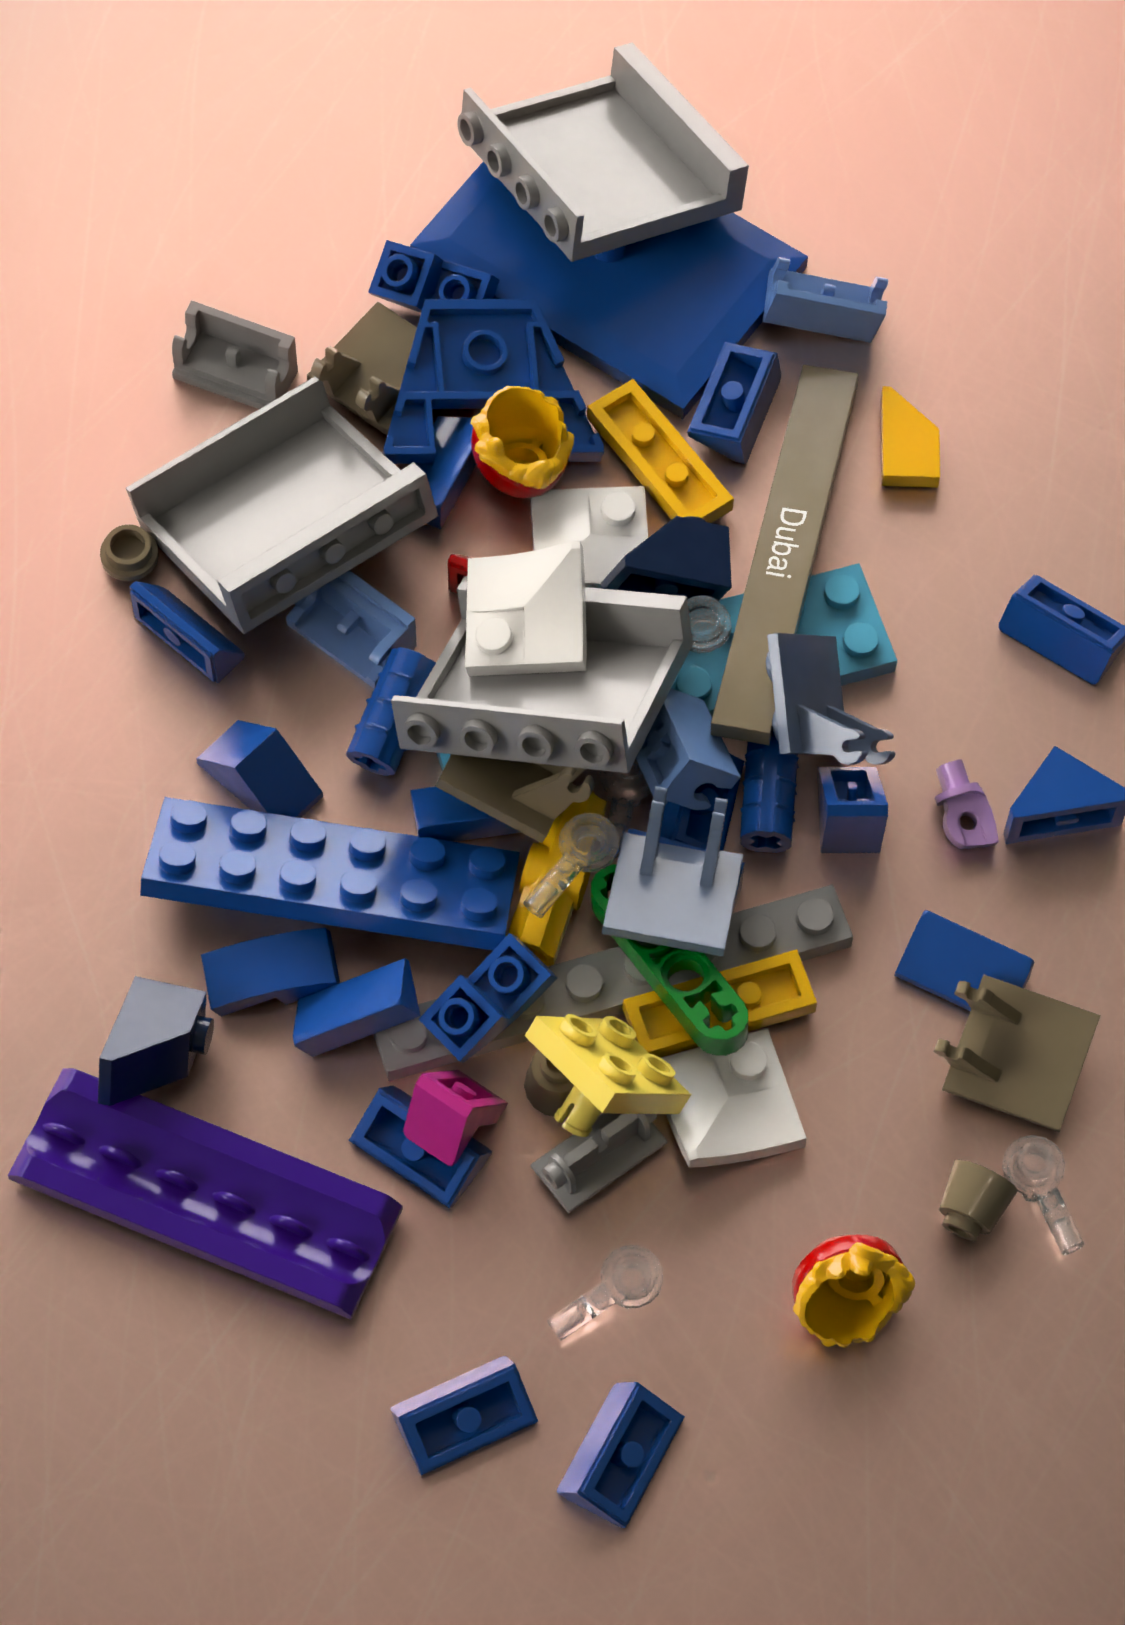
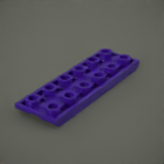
M74 1068L62 1069L35 1126L27 1137L8 1174L9 1180L352 1320L403 1210V1206L385 1193L142 1095L111 1106L99 1104V1078Z

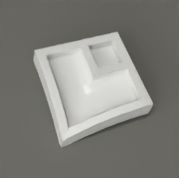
M645 486L551 489L541 496L530 498L533 551L573 540H580L583 546L585 587L601 588V582L623 557L648 538Z
M580 540L511 555L468 558L465 668L469 676L586 671V594L583 546Z
M768 1028L748 1033L744 1046L737 1052L727 1056H715L698 1047L661 1058L673 1067L676 1073L674 1078L692 1094L680 1114H666L675 1139L689 1168L744 1162L805 1147L807 1138Z

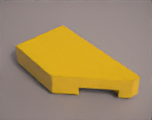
M882 386L881 486L938 488L940 481L939 428L891 386Z

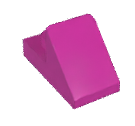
M460 1070L422 1073L414 1087L403 1132L407 1139L446 1165L453 1166L457 1163L478 1126L496 1124L507 1107L508 1102Z

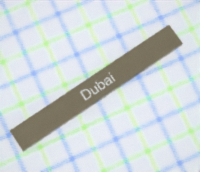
M804 364L802 366L711 720V735L770 745L773 733L772 718L775 712L773 684L766 670V657L769 652L767 635L774 633L797 634L856 395L858 373Z

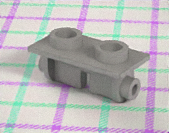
M603 1113L595 1121L589 1136L580 1137L573 1134L533 1162L531 1168L569 1214L667 1144V1140L652 1123L657 1119L656 1114Z

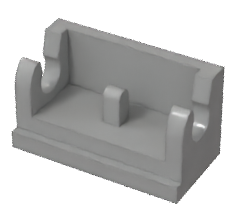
M191 300L185 311V336L183 338L175 335L173 338L172 356L174 369L172 376L174 379L257 409L264 407L287 393L298 372L295 337Z

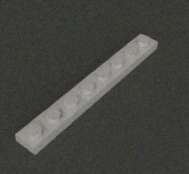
M829 885L732 913L724 956L705 955L719 972L796 949L801 961L851 947L853 935L833 885ZM637 941L640 945L648 948H655L661 946L658 944ZM619 946L549 966L548 968L558 977L554 983L512 1024L472 1057L529 1041L525 1034L536 1016L565 1017L567 1014H573L581 1018L604 1019L605 1016H615L624 1013L623 999L654 990ZM681 970L675 972L670 977L669 982L671 985H675L701 976L691 970ZM437 999L418 1004L420 1015L422 1016ZM420 1017L374 1034L388 1081L458 1062V1059L418 1020Z

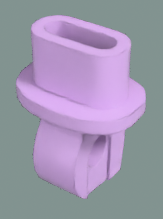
M962 759L939 766L936 772L943 792L935 796L937 806L943 805L944 807L943 830L947 839L959 849L995 846L999 842L996 823L987 797L979 783H969ZM966 815L972 818L974 822L972 830H966L960 825L961 816Z

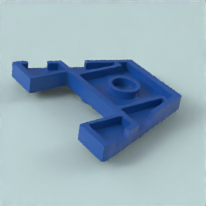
M425 299L382 452L394 464H412L413 462L415 464L433 463L436 449L432 409H483L487 400L495 392L506 386L529 387L532 390L542 391L546 397L557 399L563 411L567 431L574 434V445L568 462H600L604 454V444L599 433L594 434L585 415L587 407L579 390H574L563 367L565 360L536 299Z

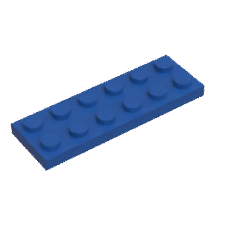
M164 797L141 876L140 896L493 951L506 937L520 852Z

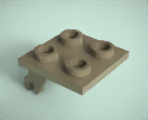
M377 302L334 347L328 346L325 349V357L322 360L319 358L315 359L311 371L307 374V381L313 377L323 381L328 396L387 435L417 327L380 302Z
M451 754L435 787L543 843L553 821L573 802L581 803L590 797L594 788V780L591 775H587L582 785L577 786L572 783L585 770L583 768Z
M984 974L978 989L971 987L969 982L959 981L955 995L964 999L971 1007V1011L958 1047L950 1045L948 1040H937L934 1052L944 1057L951 1065L942 1091L1060 1132L1101 1015Z

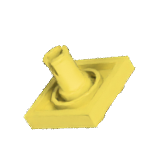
M567 1014L565 1017L536 1016L525 1034V1037L574 1085L554 1117L557 1123H563L561 1127L576 1136H589L592 1126L600 1113L680 1114L692 1095L674 1078L676 1073L673 1067L660 1057L649 1054L635 1040L636 1032L633 1028L616 1017L605 1016L604 1019L581 1018L573 1014Z

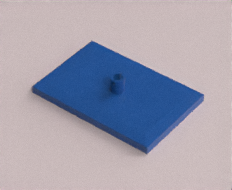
M484 162L478 166L410 244V247L436 254L445 261L494 275L499 279V283L493 299H536L559 346L623 384L634 379L654 403L682 420L702 397L724 342L743 346L763 322L768 274L777 258L790 259L787 271L803 273L807 268L808 262L807 255L735 213L571 262L555 243L549 241L543 229L526 210L520 208L515 197L498 178L492 176Z

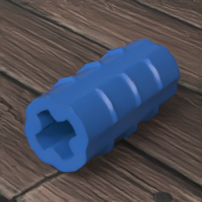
M403 647L391 649L382 672L378 673V681L372 695L366 699L367 706L359 724L355 725L356 731L346 751V756L353 763L379 775H395L403 754L407 749H400L391 699L394 695L416 697L436 662L411 649Z
M773 732L770 745L747 742V753L745 754V780L742 781L744 785L743 806L740 808L742 812L740 844L746 849L755 852L779 853L790 849L792 846L793 823L795 822L794 804L795 796L797 795L796 776L797 769L799 768L797 762L799 757L798 754H780L779 741Z

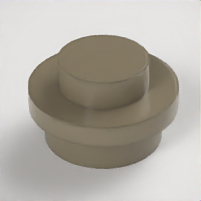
M130 524L114 528L104 539L100 548L103 568L110 576L122 581H135L144 578L153 571L159 557L157 543L152 535L141 527Z

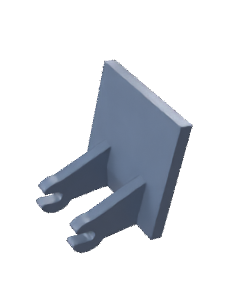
M787 633L768 634L769 652L766 657V670L773 684L775 712L772 718L774 735L779 741L780 754L833 755L838 762L846 765L858 764L864 759L868 763L883 765L892 761L896 753L894 751L878 752L876 745L879 741L893 739L894 735L886 729H879L844 712L836 636Z
M655 786L646 836L626 832L623 834L602 934L723 957L743 860V854L720 850L728 799L716 797L706 851L659 843L668 788Z

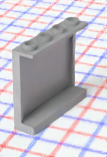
M633 42L614 47L611 75L493 109H490L471 87L463 90L462 111L457 120L458 132L463 143L475 151L487 165L492 176L498 178L515 197L520 208L526 210L543 229L549 241L555 243L571 262L742 210L749 165Z
M316 377L309 379L126 487L140 527L152 535L157 546L243 634L438 517L426 473L414 462L400 470L330 406L323 381Z
M464 576L457 588L462 619L416 697L394 695L391 699L400 749L629 773L693 645L687 596L585 587L586 671L469 676L465 668L467 576Z

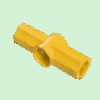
M593 791L586 801L581 803L573 802L553 821L543 843L534 842L524 865L519 888L521 897L506 936L509 933L517 936L546 966L555 964L573 909L578 910L580 908L589 882L593 862L590 857L595 842L598 840L599 830L605 819L607 801L599 798Z

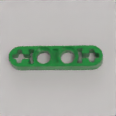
M617 864L602 868L591 881L592 910L602 925L609 900L608 891L611 890ZM612 936L686 1032L703 1051L715 1056H727L737 1052L744 1046L748 1038V1010L742 999L705 953L663 945L648 948L640 945L636 940ZM691 970L697 972L702 977L703 982L696 989L681 991L674 988L670 984L669 979L675 972ZM710 1000L711 1011L719 1021L724 1023L732 1019L730 1030L725 1031L719 1025L710 1028V1013L705 1006Z

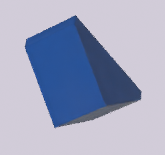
M237 720L196 758L197 764L250 810L301 818L323 798L322 790L277 728Z
M1054 746L1011 806L1003 833L1005 843L1012 844L1121 826L1125 816V787Z
M818 767L820 852L880 853L888 817V803L877 767Z

